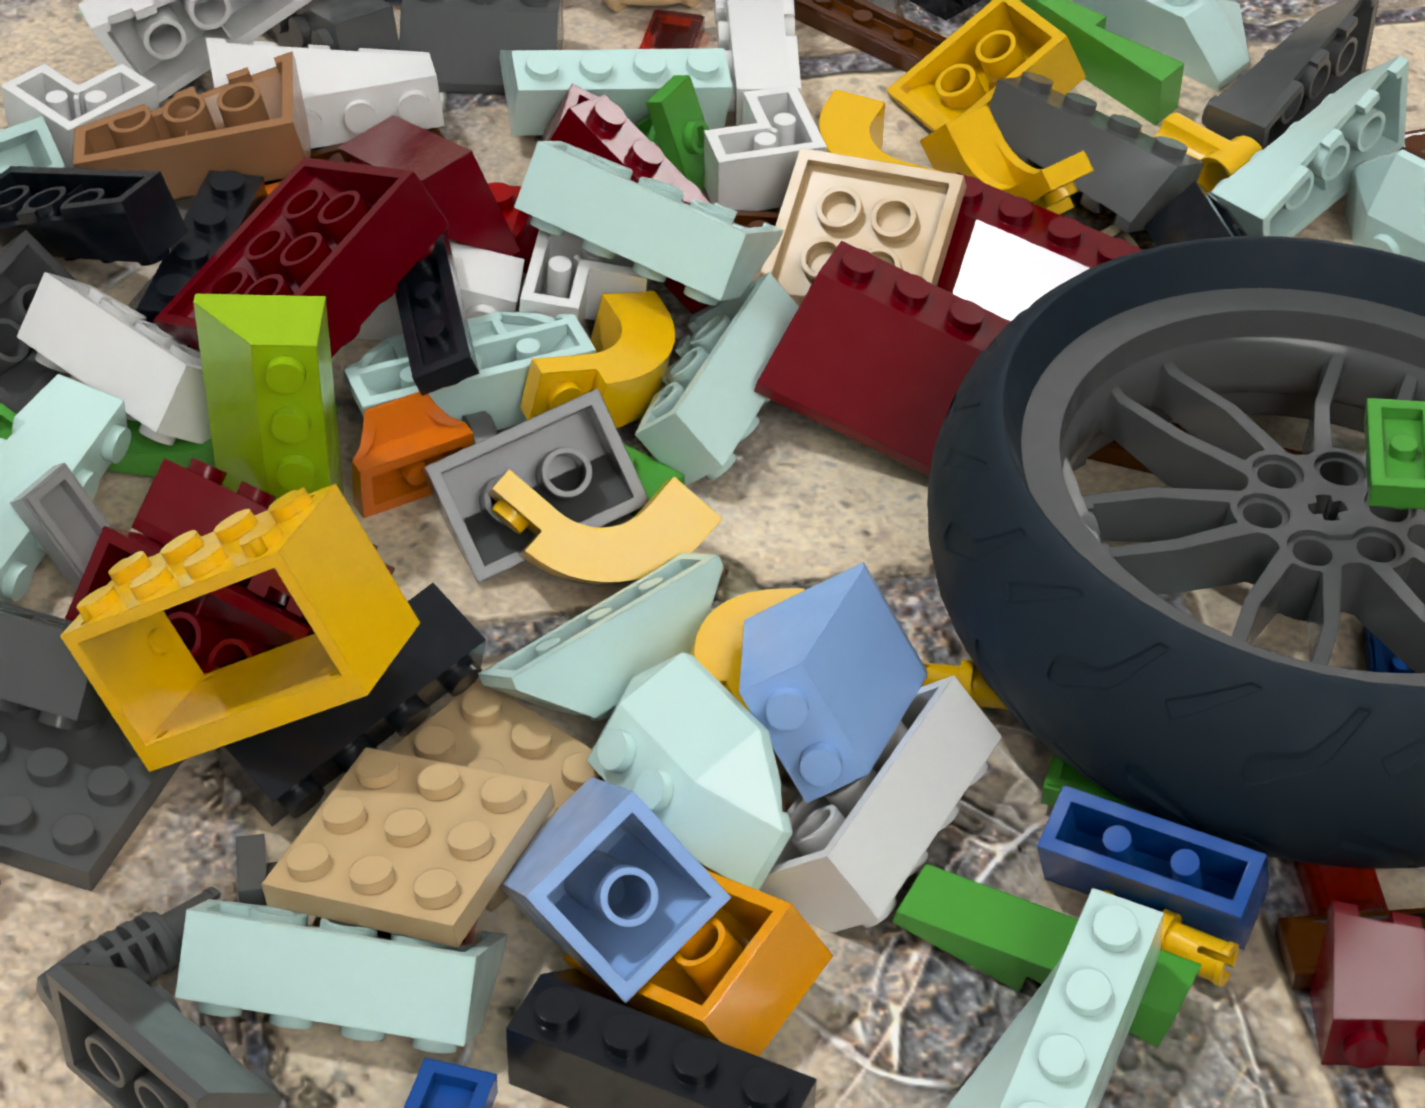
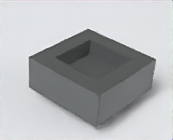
M264 834L237 836L236 859L239 902L267 906L261 883L278 862L268 863Z

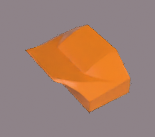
M420 391L366 409L364 412L360 447L352 460L353 503L363 518H367L432 495L421 469L474 445L473 432L465 422L447 415L433 401L429 394L422 396Z

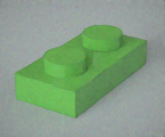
M1367 398L1364 414L1368 506L1392 507L1401 510L1425 509V401Z

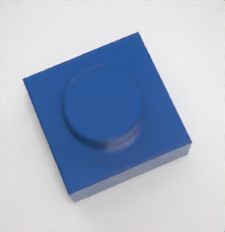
M425 1057L404 1108H492L498 1093L497 1074Z

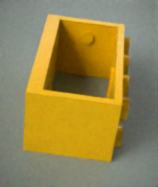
M335 483L308 494L305 487L299 490L294 489L275 500L267 511L253 515L250 509H244L219 523L215 527L214 532L200 537L196 530H191L170 541L156 555L147 557L144 551H139L128 558L122 559L108 571L112 580L106 586L87 595L77 604L76 608L80 614L64 630L60 637L147 770L151 772L367 696L419 626L420 621ZM275 568L315 634L204 674L163 610Z

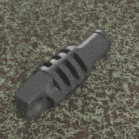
M208 887L201 894L161 915L154 911L142 912L136 915L133 920L125 921L114 930L106 931L99 935L97 939L89 940L80 945L55 965L61 963L129 968L148 984L156 980L159 975L167 974L174 970L177 963L180 962L186 910L208 899L217 900L220 898L221 893L214 887ZM46 970L37 977L36 991L51 1015L56 1019L46 975L48 970Z

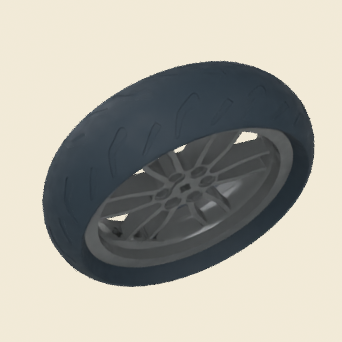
M1234 236L1197 239L1157 246L1127 254L1087 269L1053 288L1033 302L1029 308L1021 311L993 339L987 349H984L979 354L954 395L934 447L927 498L929 544L940 596L958 637L981 676L1015 718L1054 755L1087 780L1125 803L1150 815L1267 854L1269 857L1314 865L1361 869L1425 867V509L1401 510L1392 507L1368 506L1366 452L1357 454L1343 448L1333 447L1331 439V424L1365 433L1364 414L1367 398L1425 401V262L1364 246L1284 236ZM1246 414H1267L1309 419V425L1302 446V455L1286 452ZM1169 421L1177 422L1189 434L1172 425ZM1116 441L1161 481L1172 488L1150 487L1082 495L1072 470L1097 450ZM1101 541H1128L1147 543L1110 547L1109 543H1101ZM1242 582L1254 585L1244 599L1232 636L1198 621L1156 595L1175 594ZM1340 612L1354 615L1416 673H1382L1328 666L1340 628ZM1277 613L1296 620L1306 621L1308 623L1310 662L1278 654L1254 646L1252 643Z

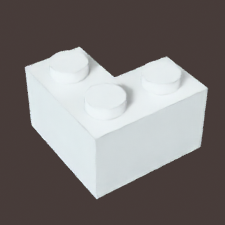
M123 63L80 85H77L46 64L0 85L8 128L43 116L66 166L65 168H74L75 128L142 104L149 107L150 111L160 108L157 85Z
M796 85L743 92L742 125L704 130L703 185L712 205L718 203L733 210L743 211L781 208L800 148L827 152V146Z
M539 229L520 297L519 312L539 313L554 318L558 314H575L583 327L585 319L596 320L602 294L651 291L652 280L632 270L634 262L618 254H615L614 259H609L586 251L581 247L583 238L567 231L564 232L563 236H558Z

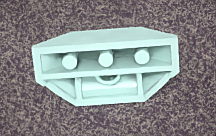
M1069 0L1107 16L1105 30L1183 62V75L1217 91L1231 83L1240 73L1246 72L1249 68L1250 60L1240 3L1234 0Z
M1402 149L1370 161L1360 162L1353 167L1344 213L1354 245L1395 253L1425 262L1424 159Z
M498 311L469 318L467 320L480 374L464 379L453 386L431 392L429 396L447 415L455 419L461 420L464 415L485 411L491 416L496 430L511 428L527 421L520 409V403L532 358L596 353V349L575 314H558L554 318L539 313ZM404 334L385 338L365 353L358 363H352L344 369L345 381L363 417L366 409L419 392L412 378Z
M679 554L663 566L497 664L491 665L479 672L478 675L482 685L559 713L589 717L591 721L610 718L632 677L682 652L690 654L699 628L710 614L720 580L723 564L719 555Z
M682 652L632 677L600 733L587 762L606 782L634 791L699 863L728 879L759 890L793 834L789 815L787 812H782L781 781L769 730L691 654Z

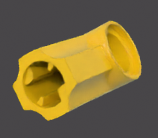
M1177 112L1163 120L1162 126L1153 137L1156 139L1157 136H1163L1177 140L1188 147L1186 154L1204 162L1197 183L1209 193L1221 180L1229 178L1249 162L1257 151L1263 150L1260 144L1251 137L1242 135L1228 140Z

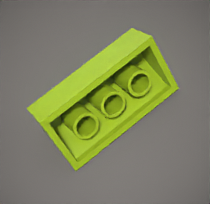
M195 294L193 303L215 467L227 473L223 485L237 491L241 481H244L276 496L277 500L294 489L299 490L305 487L308 494L336 483L343 495L344 488L326 296Z

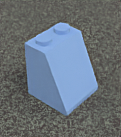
M863 562L744 620L739 694L752 715L769 730L772 747L806 804L869 775L927 678V670Z
M590 777L541 825L500 886V889L537 928L625 1003L731 898L634 791Z

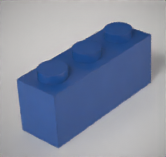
M1063 785L1037 844L1045 880L1087 895L1090 894L1092 888L1101 891L1107 890L1114 893L1115 896L1161 912L1164 909H1168L1180 914L1183 924L1227 942L1239 944V949L1242 950L1246 947L1269 890L1267 854Z

